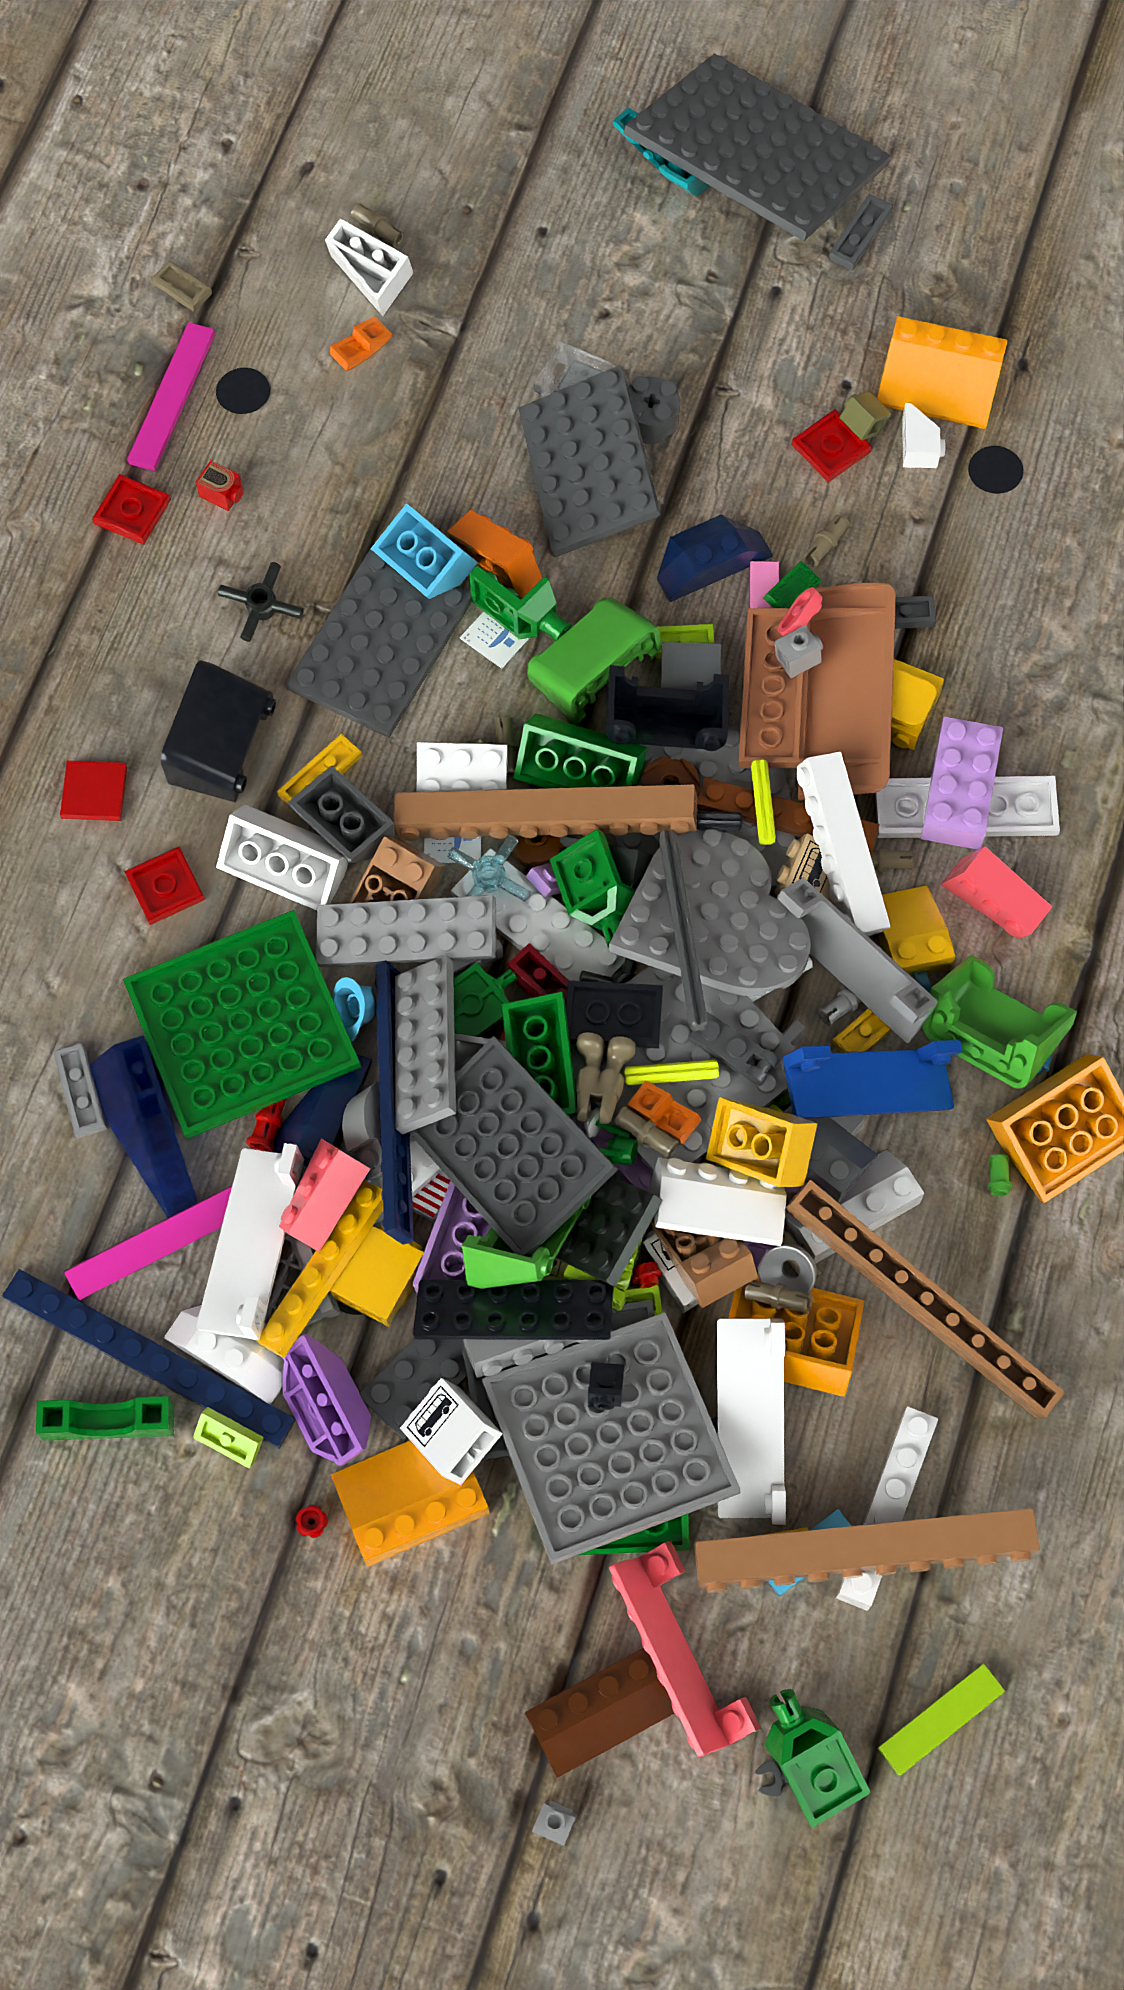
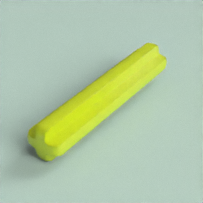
M764 759L754 760L751 763L759 843L761 845H771L775 843L776 835L768 762Z
M714 1059L627 1066L624 1070L625 1082L627 1085H639L645 1081L664 1083L714 1079L719 1077V1064Z

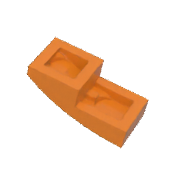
M374 316L354 326L351 336L331 345L329 354L346 371H349L383 347L392 338V333Z
M648 1081L643 1083L627 1104L628 1108L647 1122L652 1120L657 1124L656 1127L673 1139L678 1140L682 1145L702 1121L699 1114L674 1101L670 1093Z

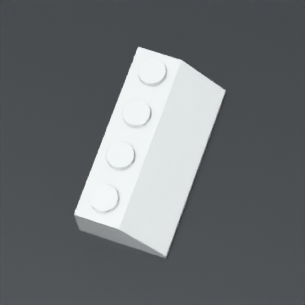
M244 804L229 816L216 868L317 910V905H329L345 876L349 861L322 836Z
M885 1150L878 1154V1157L839 1204L873 1231L920 1204L924 1192L908 1167L888 1150ZM785 1210V1223L799 1245H804L805 1251L810 1254L815 1264L835 1253L833 1249Z
M658 1157L648 1187L650 1193L663 1200L654 1216L657 1228L781 1246L787 1197L784 1187H778L736 1170L717 1167L709 1163L698 1164L685 1162L677 1158L666 1159Z

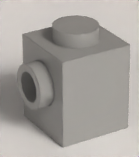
M806 625L774 641L776 658L790 678L822 662L821 650L823 649V644L816 633L811 634Z

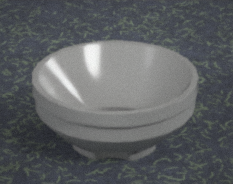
M781 1244V1246H775L768 1250L761 1258L758 1265L759 1282L775 1286L777 1283L786 1285L787 1289L808 1294L815 1285L817 1270L813 1258L803 1248L793 1244ZM786 1260H794L799 1264L800 1274L793 1277L786 1274L783 1268Z

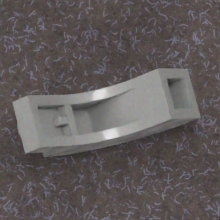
M378 1082L358 1093L348 1102L342 1121L343 1138L347 1152L356 1151L359 1161L370 1168L365 1177L366 1180H374L382 1176L380 1167L382 1162V1146L380 1144L381 1119L379 1116L380 1092Z

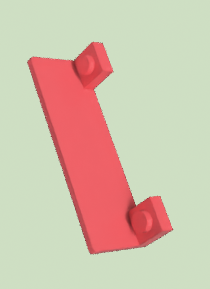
M665 1542L641 1557L611 1565L609 1570L612 1574L613 1584L621 1593L626 1603L628 1616L635 1623L642 1637V1645L653 1660L657 1669V1677L660 1683L665 1686L672 1701L673 1711L680 1718L687 1732L688 1743L696 1751L697 1756L702 1757L727 1747L761 1729L747 1697H743L719 1710L660 1586L686 1572L672 1542Z

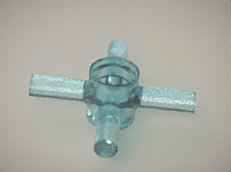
M508 835L494 856H483L478 861L455 847L450 849L447 857L472 871L475 884L466 897L482 896L484 892L492 893L501 888L524 902L529 898L531 891L505 877L503 864L519 842L514 836ZM485 871H494L496 873L491 878L482 876Z

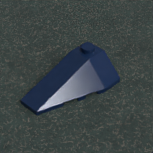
M357 1055L361 1068L311 1088L284 1120L274 1141L272 1152L282 1154L284 1143L297 1145L304 1158L303 1166L308 1167L321 1138L339 1149L343 1139L342 1121L348 1102L361 1092L372 1059Z

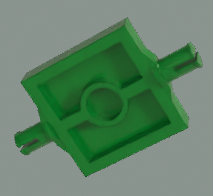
M476 962L453 979L454 1030L456 1034L481 1037L503 1021L502 1004L510 1003L505 997L503 989L517 980L516 975L511 969H508V971L495 979L488 975Z

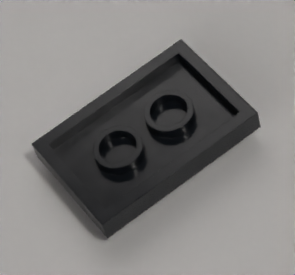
M568 980L566 1016L570 1044H576L578 1036L588 1032L602 1037L605 1046H608L612 1038L621 1036L631 1039L636 1044V1047L659 1049L663 985Z

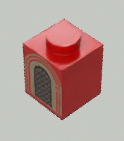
M211 460L196 480L199 497L227 511L230 510L234 503H238L243 495L244 489L240 474Z

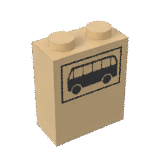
M808 833L798 840L794 839L786 852V855L789 856L786 866L783 865L776 875L775 881L778 884L774 893L779 895L781 890L804 877L836 907L830 898V884L827 874L822 869V855L819 845L816 844L814 837Z

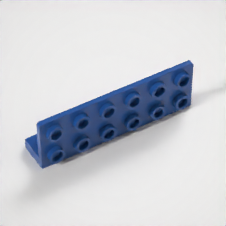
M934 1041L917 1050L831 1053L829 1045L802 1046L782 1057L793 1115L807 1119L951 1110L954 1108V1102L946 1064L952 1061L951 1057L963 1052L961 1041Z

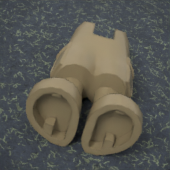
M582 1033L576 1041L577 1050L585 1060V1067L577 1073L575 1086L577 1120L588 1121L592 1101L601 1103L599 1123L609 1124L612 1120L616 1103L621 1097L625 1079L620 1074L621 1068L635 1055L636 1044L626 1037L612 1038L608 1044L607 1068L600 1072V1065L605 1051L604 1040L594 1033Z

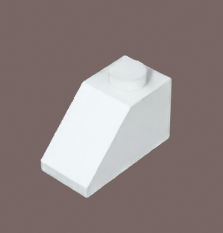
M905 403L902 416L903 467L937 468L939 458L945 455V439H940V427L913 404Z

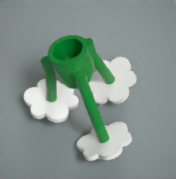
M600 1107L591 1110L588 1121L584 1122V1127L587 1131L586 1135L589 1138L596 1137L600 1128L617 1135L616 1138L609 1139L607 1149H599L613 1164L627 1166L628 1164H634L638 1153L637 1139L631 1138V1133L626 1130H621L610 1124H600Z

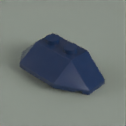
M719 515L670 537L657 580L669 601L672 602L749 568L750 561H764L771 558L773 554L759 531L724 515Z

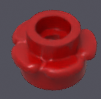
M656 1262L643 1263L633 1268L634 1277L632 1282L640 1284L642 1289L654 1287L659 1284V1279L662 1278L663 1272L659 1270Z
M309 1505L299 1510L295 1518L298 1524L296 1529L304 1537L307 1535L311 1538L319 1537L324 1532V1527L328 1524L326 1513L322 1512L321 1508L317 1505ZM310 1519L315 1520L313 1525L308 1523Z

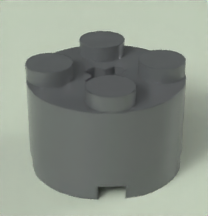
M636 377L629 386L642 441L645 444L660 443L669 435L671 437L679 425L680 396L677 386L672 381L659 377Z

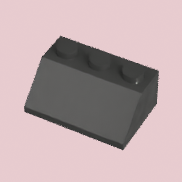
M330 766L288 802V806L350 863L372 859L384 836H395V822L333 766Z
M789 1106L784 1112L793 1114L792 1106ZM830 1117L807 1118V1120L818 1124L806 1179L808 1181L812 1180L839 1203L878 1157V1154Z

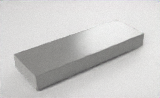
M81 1042L54 1050L53 1053L76 1138L107 1130L84 1043Z

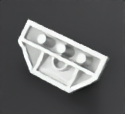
M201 1305L181 1311L164 1336V1339L253 1396L272 1405L283 1388L282 1372L284 1360H282V1357L261 1346L254 1339L199 1331L196 1325Z

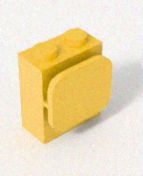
M896 659L893 661L891 741L900 748L915 750L941 694L945 679Z
M378 1224L377 1228L373 1226L330 1289L332 1297L389 1327L398 1310L404 1306L414 1288L413 1281L424 1254L422 1251L423 1247L414 1241L402 1245L384 1232L383 1225Z

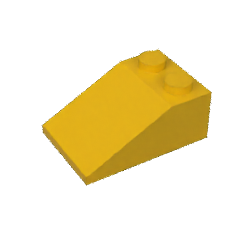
M925 885L883 894L882 898L891 927L878 934L882 950L912 978H914V971L916 973L926 971L927 975L951 970L956 957L948 929L928 886Z
M719 1097L706 1159L778 1187L804 1186L818 1123L793 1114Z

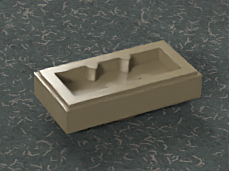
M170 260L151 278L153 285L193 312L212 295L209 286Z

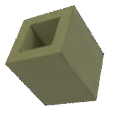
M869 391L849 397L844 404L845 409L839 418L860 440H865L879 435L891 413Z

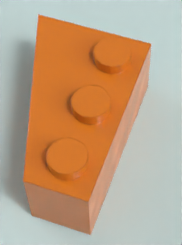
M470 509L447 531L449 538L478 562L476 566L492 572L500 584L505 585L507 588H512L521 599L542 580L532 552L534 550L532 544L523 537L520 539L513 535L507 527L496 525L488 516L484 514L479 515Z

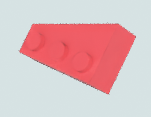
M986 846L962 857L940 884L1003 927L1008 934L1019 939L1032 934L1052 908L1045 899Z
M321 1138L290 1204L282 1213L279 1227L319 1252L370 1171V1168Z

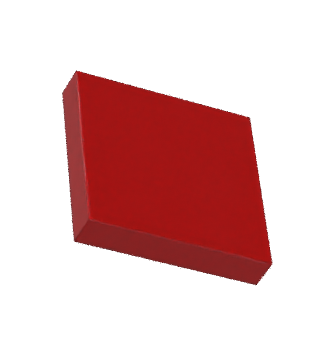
M836 409L794 437L791 444L827 482L833 480L868 455L872 450V446L866 440H860L839 418L841 414Z
M119 474L92 520L95 525L144 545L171 498L165 492Z
M67 760L60 810L61 818L121 821L127 776L126 763Z
M180 847L124 871L150 925L205 900Z

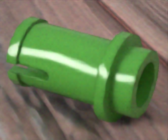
M1003 1154L991 1155V1157H988L990 1183L987 1184V1188L991 1191L992 1196H1007L1013 1188V1184L1009 1182V1156Z

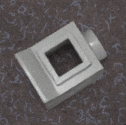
M546 1800L540 1810L532 1833L543 1836L565 1847L578 1814L551 1800Z

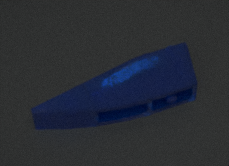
M144 1035L113 1045L90 1064L107 1123L168 1218L198 1203V1199L152 1052Z

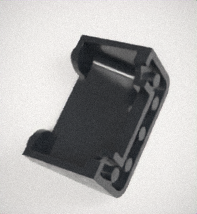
M199 660L194 668L162 750L161 765L168 784L236 802L238 794L243 793L246 787L247 776L243 775L242 765L260 720H266L268 716H272L276 708V699H274L272 692L213 663Z
M609 666L605 691L606 736L609 740L616 744L704 749L706 751H716L726 744L728 737L729 675L714 674L713 681L710 684L703 686V682L697 681L695 690L638 686V677L632 676L631 680L625 676L623 666Z

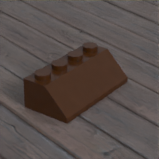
M644 1648L525 1712L557 1778L675 1714L670 1696L665 1686L660 1683L653 1660Z

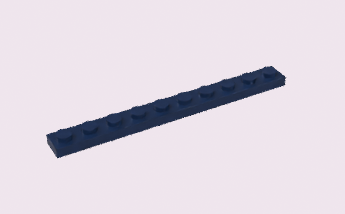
M385 960L376 964L375 979L377 989L376 1012L378 1017L376 1035L379 1049L377 1062L379 1065L378 1089L380 1092L379 1116L381 1119L380 1144L382 1146V1162L380 1167L383 1176L381 1196L384 1208L382 1225L387 1235L405 1245L414 1241L410 1133L401 1134L395 1129V976L401 974V972Z
M18 1269L2 1295L10 1303L205 1409L209 1407L263 1436L264 1441L279 1449L296 1421L294 1417L20 1269Z

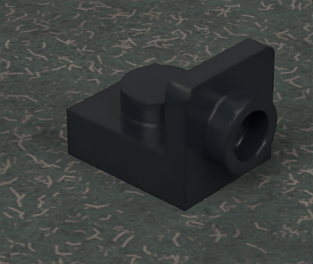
M591 1362L588 1404L602 1410H610L614 1406L621 1407L624 1377L623 1364Z

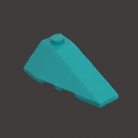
M628 107L613 120L612 125L624 135L625 125L639 113ZM624 135L668 180L687 193L698 197L710 187L707 183Z

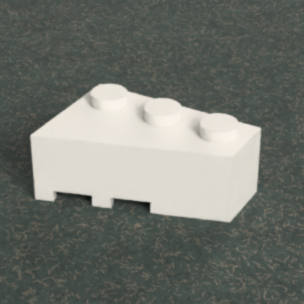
M340 218L325 239L330 255L378 312L384 316L413 274L409 258Z

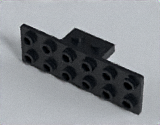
M420 1280L413 1336L415 1339L609 1340L612 1328L614 1286L601 1280H541L480 1289L469 1286L467 1280Z

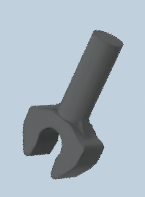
M767 1761L755 1771V1774L770 1773L774 1776L775 1782L772 1786L759 1788L758 1792L768 1797H777L781 1795V1789L788 1782L781 1768L776 1766L775 1761Z

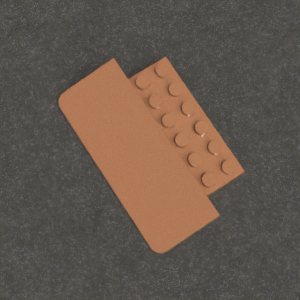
M853 583L816 588L823 597L822 607L817 614L811 617L806 626L811 634L816 633L823 644V649L821 650L822 662L793 678L788 676L776 658L774 641L783 637L777 629L790 608H748L738 759L739 768H751L752 761L762 759L768 762V768H797L808 757L841 752L853 795L874 793L884 789L890 777L896 604L894 588L887 583ZM798 783V800H806L803 788Z

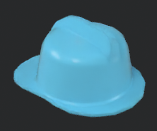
M346 977L341 978L336 983L332 999L350 1041L353 1043L360 1027L370 1022L375 1015V990L371 986L359 985L354 979Z

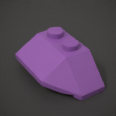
M303 1334L295 1341L285 1358L282 1357V1360H284L282 1372L283 1396L311 1451L342 1466L367 1448L371 1415L343 1360L309 1334Z

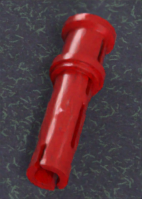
M287 1098L269 1105L256 1113V1125L252 1135L247 1137L246 1144L249 1147L260 1151H273L274 1146L272 1142L277 1129L282 1127L283 1122L280 1116Z

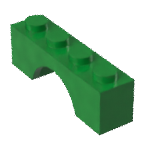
M169 1396L135 1397L127 1402L111 1404L82 1403L73 1400L37 1401L36 1434L43 1441L174 1436V1403Z

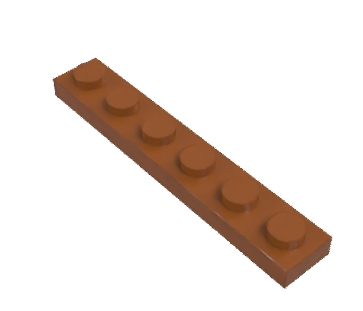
M707 777L704 778L698 796L697 809L710 812H739L742 814V821L757 825L754 790ZM771 795L775 830L800 837L807 833L813 836L814 827L811 816L806 812L805 804ZM860 819L871 856L880 824Z

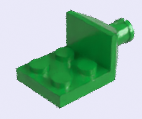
M476 566L469 573L472 603L518 639L538 637L542 632H545L556 642L572 628L569 622L558 616L556 600L550 581L546 577L540 580L521 599L512 588L507 589L500 584L492 572H485L479 566Z
M596 829L549 859L568 915L602 930L607 947L609 948V943L636 890L621 882L604 832Z
M785 1689L780 1691V1694L786 1706L783 1701L780 1702L777 1694L773 1695L769 1701L779 1720L773 1722L764 1746L780 1766L808 1824L813 1828L871 1794L839 1728L822 1710L803 1705L800 1707L794 1690Z

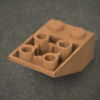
M384 836L349 903L428 899L446 866L396 836Z
M655 1221L650 1223L685 1285L702 1308L758 1278L752 1253L742 1240L657 1228Z

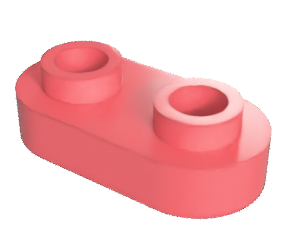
M815 588L806 589L796 598L778 626L777 630L782 636L807 625L811 617L819 612L822 607L823 597Z

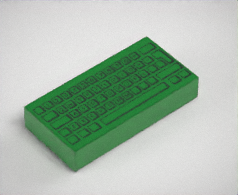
M800 561L763 599L773 608H790L803 591L811 587L816 588L822 580L806 564Z

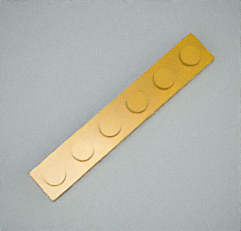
M365 1180L361 1183L319 1252L315 1251L263 1328L260 1340H256L261 1346L285 1358L383 1212L382 1188Z

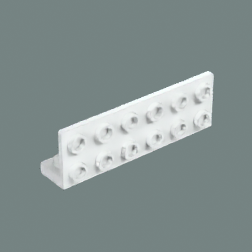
M284 1143L282 1154L242 1149L196 1325L199 1331L260 1340L286 1232L279 1227L281 1216L296 1192L304 1158L297 1145Z
M720 1318L717 1320L718 1437L740 1487V1494L718 1502V1516L720 1518H771L772 1525H786V1491L784 1486L785 1322L781 1318Z

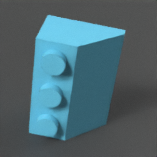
M407 503L371 548L372 551L429 599L461 585L478 563Z

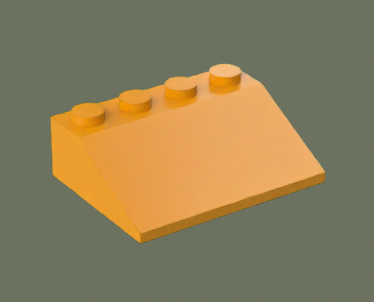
M897 316L877 399L884 407L904 411L905 403H911L925 416L986 429L1008 340Z
M1083 1055L986 1118L1000 1146L1042 1203L1049 1201L1124 1151V1095L1102 1056Z
M746 1285L734 1291L728 1318L784 1319V1382L845 1397L853 1369L865 1300L813 1288L810 1292L813 1295L812 1307L809 1309L810 1312L808 1314H804L803 1312L783 1307L780 1310L771 1307V1304L745 1299Z
M411 1440L331 1474L351 1529L368 1567L490 1514L473 1471L461 1485L443 1477Z

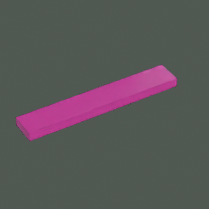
M188 322L127 460L130 465L156 471L215 337L214 329Z
M232 1185L66 1269L64 1273L78 1300L221 1228Z

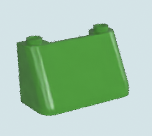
M613 597L602 598L596 602L593 610L541 655L537 654L529 661L527 671L529 681L568 719L577 725L587 716L583 711L584 706L588 701L591 704L596 701L595 693L607 683L610 665L623 666L625 668L634 659L641 662L644 659L643 654H646L652 660L662 650L659 629L650 620Z
M970 955L931 988L930 994L938 1001V1004L923 1024L924 1033L932 1042L960 1040L963 1052L957 1054L958 1057L1012 1087L1023 1088L1034 1079L1071 1029L1077 1011L1059 1002H1053L1048 1005L1043 1014L1033 1010L993 988L995 975L990 965Z
M591 1197L530 1257L515 1254L492 1227H490L485 1237L468 1235L462 1245L467 1284L472 1287L485 1289L541 1281L544 1276H548L551 1273L555 1257L582 1210L588 1208Z

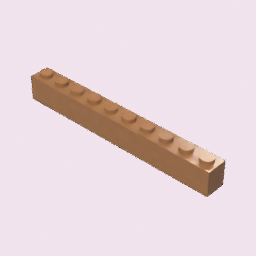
M694 784L395 793L393 821L395 822V832L398 838L407 841H415L418 838L445 840L448 837L476 839L477 837L491 836L502 839L507 836H522L525 838H534L537 835L564 837L567 834L586 836L596 829L604 832V834L611 833L616 836L626 835L627 833L654 835L663 830H674L676 834H685L688 831H697L698 798Z
M812 1180L804 1183V1186L798 1190L786 1205L785 1210L1035 1419L1046 1418L1064 1395L1065 1391Z
M1030 1508L695 1542L694 1549L699 1588L707 1587V1592L726 1591L727 1585L740 1584L741 1589H752L761 1587V1581L774 1580L776 1586L794 1584L795 1578L808 1577L809 1582H821L829 1580L828 1575L841 1573L843 1579L862 1577V1571L876 1570V1575H890L897 1573L896 1568L909 1567L910 1572H921L930 1570L931 1564L943 1563L944 1569L963 1567L964 1561L977 1560V1565L998 1563L997 1558L1011 1557V1562H1022L1031 1560V1554L1039 1551L1040 1546L1034 1509Z

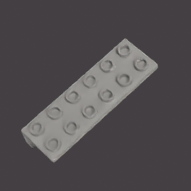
M804 877L781 890L777 899L798 919L802 918L808 929L811 940L810 954L906 1043L912 1041L938 1004V1001Z

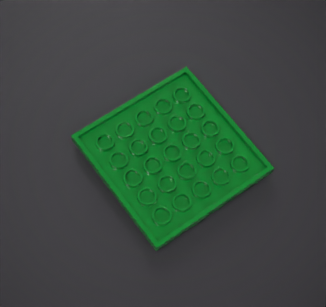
M294 910L123 979L186 1140L361 1068L359 1059Z

